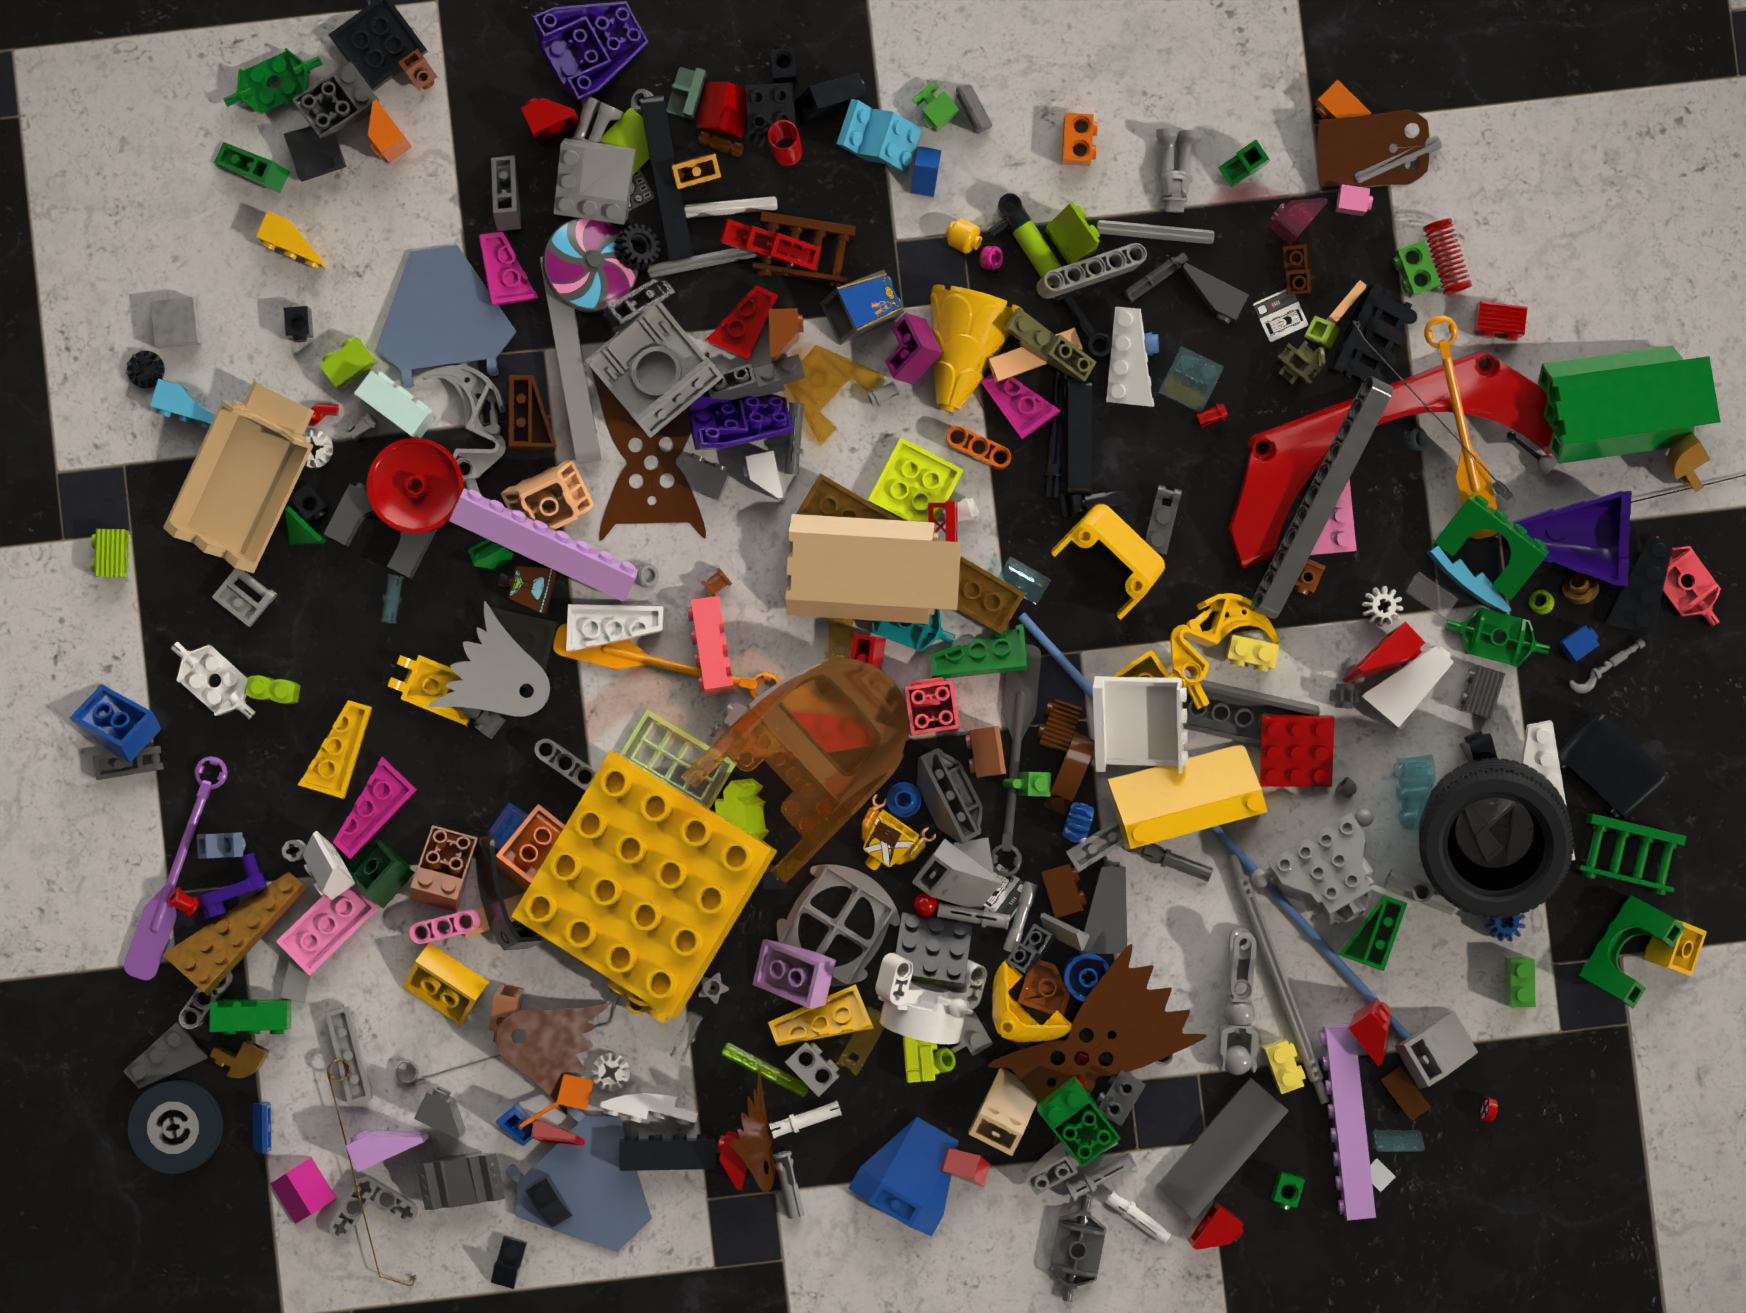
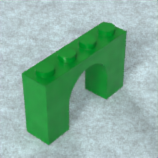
M1472 493L1434 543L1451 556H1454L1467 538L1476 531L1489 529L1503 535L1510 545L1511 558L1509 564L1492 584V587L1512 600L1549 551L1541 540L1537 538L1532 539L1528 536L1527 530L1519 524H1512L1507 520L1508 516L1499 509L1494 510L1488 505L1489 502L1484 497L1478 494L1475 496Z
M1630 895L1627 901L1622 904L1615 920L1608 926V931L1602 940L1596 945L1590 959L1583 965L1579 976L1589 984L1634 1008L1646 988L1635 979L1621 972L1618 965L1620 950L1628 940L1639 935L1654 937L1673 947L1685 927L1673 917Z

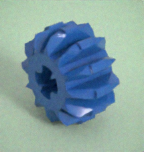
M1077 802L1071 804L1062 832L1063 838L1075 843L1086 841L1094 816L1093 807Z
M1524 914L1510 916L1509 920H1507L1509 922L1508 926H1501L1500 923H1503V921H1500L1502 917H1484L1487 920H1491V923L1484 925L1486 929L1493 928L1489 935L1494 937L1498 934L1497 939L1501 942L1505 936L1509 942L1513 941L1512 933L1520 937L1521 933L1517 928H1525L1526 926L1519 923V920L1525 918Z

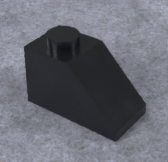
M549 1174L527 1186L526 1193L539 1214L551 1228L572 1216L570 1209Z

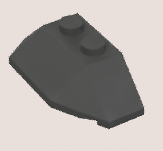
M939 748L919 757L916 786L937 828L960 844L980 835L982 804L962 764L950 755L943 753Z

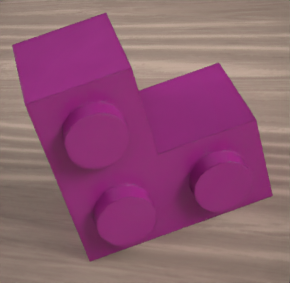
M905 313L891 328L899 347L885 363L893 379L914 385L943 352L926 319Z

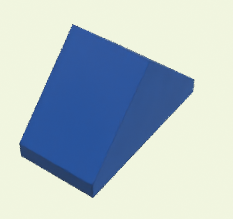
M918 146L910 194L934 197L942 150Z
M519 1103L515 1104L496 1120V1123L522 1147L533 1139L531 1134L534 1121L523 1128L519 1127L520 1123L530 1118Z

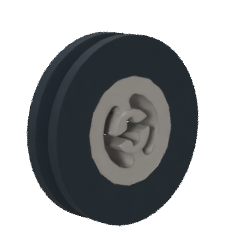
M185 1080L167 1081L148 1089L135 1102L128 1119V1137L137 1157L148 1167L169 1174L183 1173L206 1162L218 1148L223 1134V1116L216 1099L202 1086ZM169 1110H178L187 1116V1118L182 1115L173 1116L166 1119L163 1124L161 1123L163 1116ZM172 1124H179L180 1129H172ZM188 1129L190 1130L188 1138L183 1143H173L164 1137V1135L171 1139L180 1137Z

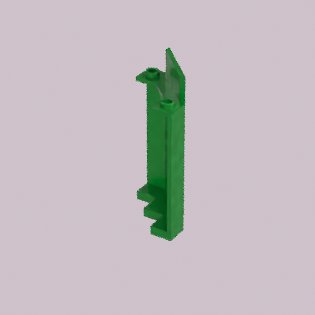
M1673 346L1542 363L1538 384L1548 397L1543 416L1553 429L1549 450L1559 464L1671 448L1681 438L1691 432L1694 434L1695 426L1721 423L1710 356L1683 360L1682 356Z

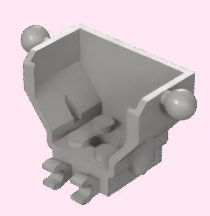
M1360 808L1356 811L1355 817L1352 813H1349L1268 861V869L1259 868L1252 873L1251 879L1253 884L1260 888L1265 887L1270 883L1272 877L1284 896L1301 901L1308 912L1313 910L1316 917L1324 914L1330 925L1336 923L1338 926L1358 918L1367 910L1368 903L1372 901V889L1370 886L1375 883L1371 877L1374 872L1364 857L1366 840L1365 833L1360 827H1367L1372 824L1374 820L1373 812L1368 808Z

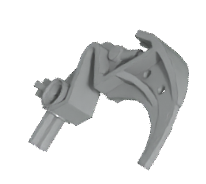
M445 366L422 373L423 380L442 378L452 383L459 391L463 400L464 426H466V429L496 444L494 449H455L453 454L459 467L463 464L470 465L469 474L463 476L464 488L480 493L476 479L500 459L506 450V443L503 437L500 436L501 428L498 425V415L495 408V403L497 402L500 413L506 412L502 395L487 376L469 366ZM465 378H470V381L466 383ZM478 393L481 394L479 399L476 398ZM489 401L491 405V410L489 411L490 425L483 427L479 417L486 402Z

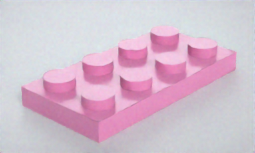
M353 885L332 900L324 894L276 942L311 976L379 907L364 896L356 885Z

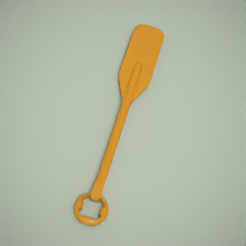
M1444 315L1436 316L1426 324L1424 337L1429 345L1438 348L1440 351L1459 439L1488 470L1470 444L1451 358L1450 345L1456 340L1458 335L1456 323L1450 317ZM1444 321L1449 322L1448 328L1449 333L1452 334L1451 338L1448 341L1444 339L1438 341V343L1433 342L1434 336L1430 327L1434 323L1438 325L1443 324ZM1461 445L1456 470V482L1461 505L1473 493L1475 496L1478 494L1484 497L1489 502L1488 505L1496 510L1497 505L1490 475ZM1483 529L1474 532L1470 536L1474 539H1483L1494 536L1498 532Z
M567 624L561 625L556 631L553 648L558 655L612 669L620 670L651 665L702 677L701 668L650 656L629 639L567 653ZM761 672L752 679L731 675L733 685L749 690L753 700L757 698L754 694L758 684L756 680L764 677V680L770 682L773 679L776 684L780 682L777 676L770 672Z

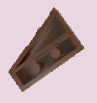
M533 375L508 376V449L555 450L557 445L553 438Z

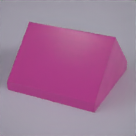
M312 1157L270 1183L295 1224L337 1198Z

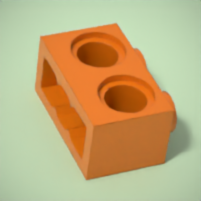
M1065 113L1061 165L1090 166L1091 159H1096L1097 146L1092 145L1093 136H1097L1098 122L1094 121V114ZM1083 123L1086 125L1087 131L1079 133L1075 130L1074 125ZM1081 146L1085 149L1086 154L1081 157L1076 156L1073 149Z

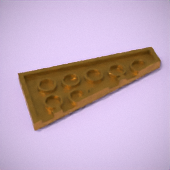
M287 872L162 955L208 996L307 887L290 872Z

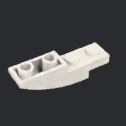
M625 1094L607 1099L600 1104V1107L605 1108L604 1113L618 1116L620 1112L627 1114L628 1120L641 1123L642 1119H647L649 1111H653L654 1117L665 1120L667 1116L677 1118L676 1123L690 1126L691 1122L696 1123L698 1115L697 1112L675 1107L678 1097L666 1094Z

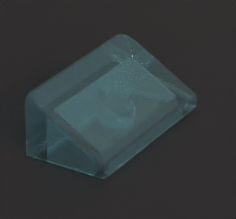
M1009 557L998 576L999 579L1025 593L1024 598L1036 605L1051 581L1046 576L1012 557Z
M1419 1130L1373 1131V1148L1377 1152L1425 1150L1422 1134Z

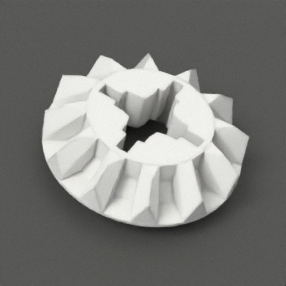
M309 430L305 432L304 435L307 436L306 440L312 443L313 439L315 445L323 446V448L316 450V458L310 452L305 466L318 468L325 465L333 454L331 439L322 431Z
M606 1053L598 1057L593 1063L591 1074L594 1083L601 1090L612 1092L621 1089L627 1083L630 1076V1068L627 1061L621 1055ZM605 1063L610 1068L620 1067L614 1073L617 1081L610 1076L602 1078L607 1071Z

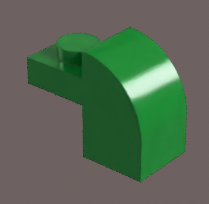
M1256 139L1236 152V156L1218 168L1232 188L1270 162V159Z

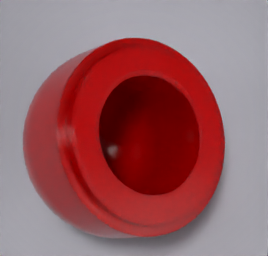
M925 892L916 896L914 909L919 915L930 916L937 909L936 898L929 896Z

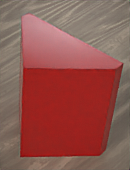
M706 82L696 129L743 139L747 120L745 89L730 82Z

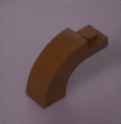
M1077 732L1074 733L1051 787L1050 797L1047 796L1044 802V807L1066 815L1095 749V740Z

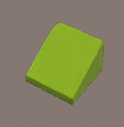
M1314 316L1304 337L1324 348L1330 349L1340 328L1331 321Z

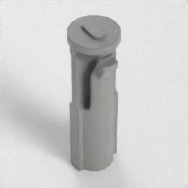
M782 1151L772 1155V1158L776 1161L774 1166L778 1171L787 1218L792 1219L804 1216V1211L794 1175L793 1159L790 1157L792 1152Z

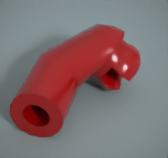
M315 404L311 408L314 413L308 425L316 426L326 415L338 416L339 405Z

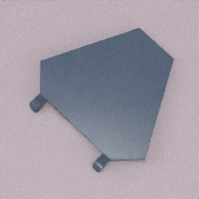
M458 245L410 251L375 351L402 371L403 385L406 388L414 387L412 370L486 360L488 374L490 376H497L499 371L496 358L517 332L499 305L491 306L488 289Z
M570 1107L568 1113L579 1123L569 1132L584 1139L585 1144L583 1146L556 1144L525 1175L514 1164H511L506 1169V1174L517 1183L516 1217L618 1252L652 1219L638 1172L620 1171L619 1139H624V1135H626L620 1116L585 1115L582 1110ZM547 1174L551 1177L572 1213L571 1217L553 1228L539 1214L525 1191L528 1185Z

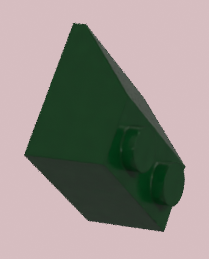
M378 837L373 840L348 869L356 883L355 885L364 896L382 908L394 898L415 873L397 853Z

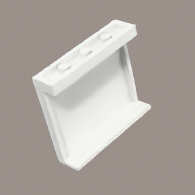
M1095 676L1093 684L1096 772H1105L1107 764L1178 766V774H1182L1183 765H1188V751H1184V744H1187L1188 730H1183V723H1187V709H1183V702L1187 700V688H1182V678Z

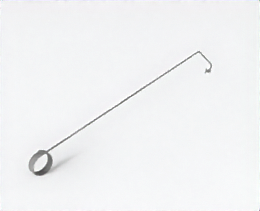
M618 994V998L610 1022L598 1025L595 1028L610 1024L612 1022L620 994ZM496 1055L480 1061L472 1062L466 1065L445 1070L417 1079L419 1075L417 1065L414 1062L407 1060L401 1062L397 1066L395 1073L397 1079L404 1084H410L417 1080L435 1076L441 1073L462 1068L488 1059L496 1058L501 1055ZM403 1063L412 1064L416 1069V1077L413 1080L410 1079V1081L402 1080L398 1075L400 1065Z

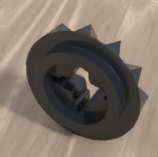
M141 350L133 354L127 362L126 374L130 382L137 387L152 388L157 385L158 379H163L165 373L163 360L152 351ZM139 362L144 365L150 364L148 370L152 375L151 377L145 373L140 374L142 369Z

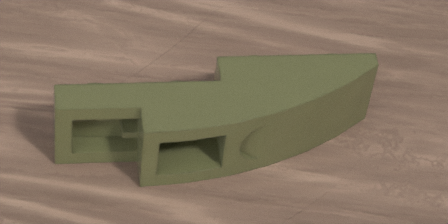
M1020 308L1015 309L1004 328L1020 340L1018 344L1051 366L1082 382L1086 381L1096 364L1095 360L1063 336H1056Z

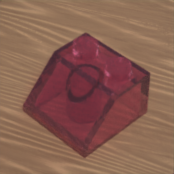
M1317 198L1291 200L1287 205L1282 203L1270 218L1273 220L1270 228L1292 245L1323 209L1328 200Z

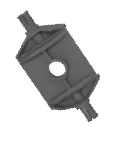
M1082 1196L1081 1208L1078 1212L1061 1216L1058 1219L1059 1223L1049 1271L1064 1283L1065 1291L1062 1300L1066 1302L1067 1298L1068 1302H1073L1074 1290L1077 1286L1086 1285L1097 1280L1107 1228L1091 1215L1090 1207L1093 1198L1089 1196L1088 1200L1087 1196ZM1075 1244H1082L1085 1247V1252L1082 1256L1076 1257L1071 1253V1249Z

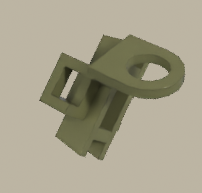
M1304 341L1297 350L1288 343L1286 349L1277 357V360L1284 364V367L1278 374L1290 384H1293L1298 377L1305 383L1311 384L1315 375L1325 370L1323 347L1313 351L1307 346L1308 342Z

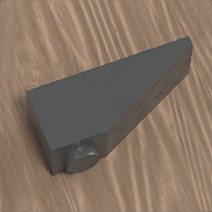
M515 155L491 158L493 215L497 231L521 229Z
M1185 263L1181 269L1182 273L1211 312L1217 315L1216 319L1225 324H1229V322L1234 324L1249 295Z

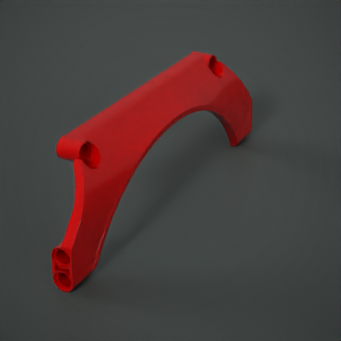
M1477 351L1452 361L1464 414L1490 419L1508 426L1533 442L1546 455L1551 454L1549 447L1553 429L1543 416L1548 397L1539 385L1483 351ZM1486 357L1487 364L1484 368L1480 369L1479 361ZM1443 365L1403 379L1434 413H1454ZM1400 380L1390 384L1393 387L1392 396L1376 426L1401 417L1431 412ZM1355 398L1255 434L1248 440V449L1251 453L1248 457L1240 496L1230 527H1228L1229 535L1242 569L1274 557L1282 526L1293 502L1311 475L1321 465ZM1265 441V448L1261 452H1256L1257 443Z

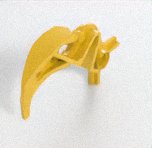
M1233 593L1218 594L1197 604L1199 610L1209 606V609L1203 611L1195 619L1189 620L1186 625L1177 626L1171 632L1172 674L1164 678H1182V688H1187L1197 710L1210 704L1200 684V681L1206 677L1210 664L1184 638L1209 648L1212 645H1217L1233 629L1242 626H1253L1262 629L1269 636L1273 644L1280 641L1269 619L1265 615L1251 609L1252 601L1241 595ZM1211 612H1215L1210 630L1202 632L1200 624L1209 617ZM1185 669L1190 672L1191 679L1185 676Z

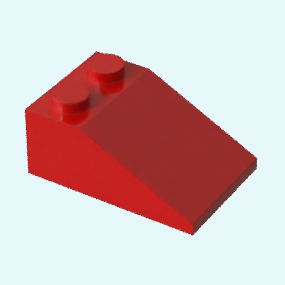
M1405 621L1389 632L1342 680L1347 683L1392 670L1399 665L1404 667L1422 653L1420 647L1425 641Z

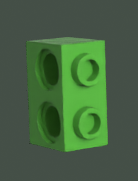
M1424 240L1399 249L1394 253L1393 264L1395 269L1401 272L1404 279L1401 280L1403 290L1406 294L1409 293L1410 298L1437 289L1441 285ZM1406 254H1413L1417 260L1416 264H1409L1405 258ZM1415 276L1424 278L1425 285L1423 287L1415 284Z

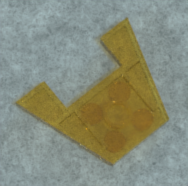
M815 345L801 361L806 378L788 383L787 386L796 402L804 403L803 414L822 446L837 427L821 413V410L851 378L870 393L871 389L885 375Z

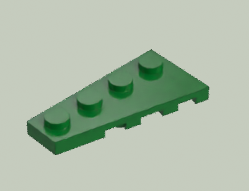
M1024 624L1015 626V629L1003 631L1002 635L996 632L994 636L985 639L978 638L972 640L970 644L964 646L957 645L930 654L932 678L943 677L946 679L1028 670Z

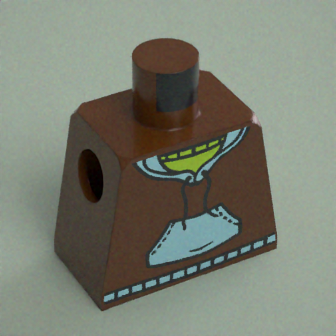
M516 566L514 575L501 572L498 586L510 589L509 599L546 615L557 571L550 568Z

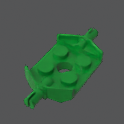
M285 48V52L245 70L240 68L238 70V91L223 99L227 107L241 102L247 104L258 114H263L292 101L293 98L309 88L310 70L323 65L319 56L308 61H302ZM279 78L281 80L280 86L277 89L269 88L270 79Z
M1476 608L1464 622L1459 623L1449 619L1446 621V624L1449 625H1445V629L1459 632L1464 652L1467 655L1470 654L1518 667L1531 652L1545 655L1549 653L1547 650L1550 649V645L1537 643L1534 639L1530 620L1483 608ZM1496 630H1501L1505 634V640L1501 644L1493 640V633Z

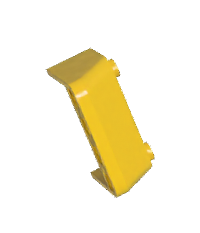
M1105 504L1095 505L1051 550V554L1056 557L1071 540L1081 548H1089L1100 540L1133 571L1125 582V589L1131 598L1116 612L1120 620L1147 594L1165 569L1163 558Z

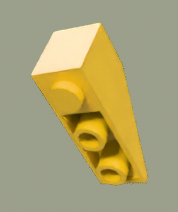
M267 211L256 235L262 241L261 246L274 251L275 247L281 249L284 256L296 260L297 257L305 260V265L314 269H318V266L326 268L327 265L290 220Z

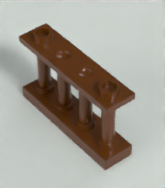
M762 211L760 221L761 225H765L767 231L776 233L779 228L788 229L790 237L798 240L802 231L812 233L811 236H813L812 245L822 247L823 238H826V235L835 236L837 244L831 275L817 273L820 254L815 271L809 269L808 271L794 269V265L785 263V267L772 266L771 259L762 256L761 264L753 262V271H757V275L771 277V274L825 282L831 288L847 284V278L841 277L846 242H849V239H855L856 226Z

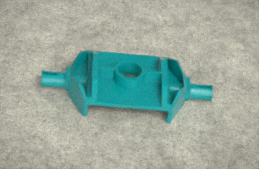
M935 609L934 615L930 614L929 624L912 623L910 626L904 627L899 622L871 620L873 634L880 635L919 652H923L937 639L953 644V639L956 637V634L944 631L941 628L939 609Z

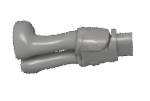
M587 96L581 99L583 107L575 134L570 139L600 143L609 121L619 120L624 112ZM598 111V115L595 120L589 138L586 139L585 137L591 124V121L595 113Z
M1157 129L1156 137L1162 144L1163 169L1160 180L1164 195L1162 201L1166 202L1165 212L1184 213V202H1187L1186 197L1192 182V176L1190 175L1191 148L1193 144L1200 140L1201 131L1182 130L1178 132L1179 163L1178 171L1174 170V149L1177 130Z

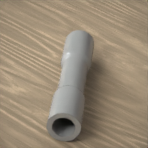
M1027 881L1024 882L1019 905L1003 950L1012 952L1017 942L1021 941L1023 928L1039 885Z

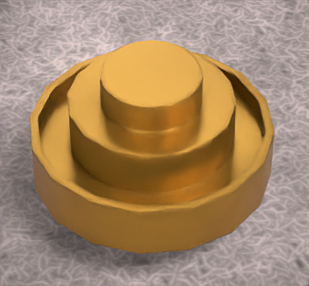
M1577 572L1565 580L1563 592L1570 603L1585 604L1597 596L1599 584L1596 577Z

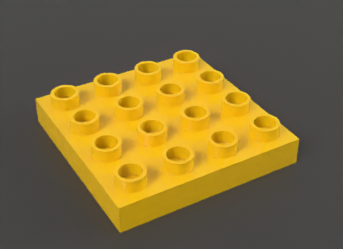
M610 750L511 917L669 1017L678 1018L777 850L619 753Z

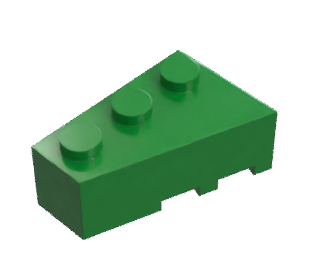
M220 999L210 1003V1032L236 1034L237 1031H246V1034H260V1031L270 1030V1034H284V1030L291 1028V1000Z

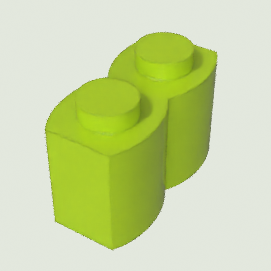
M255 675L248 677L245 694L254 699L294 704L298 702L300 685L289 680H274L269 677Z

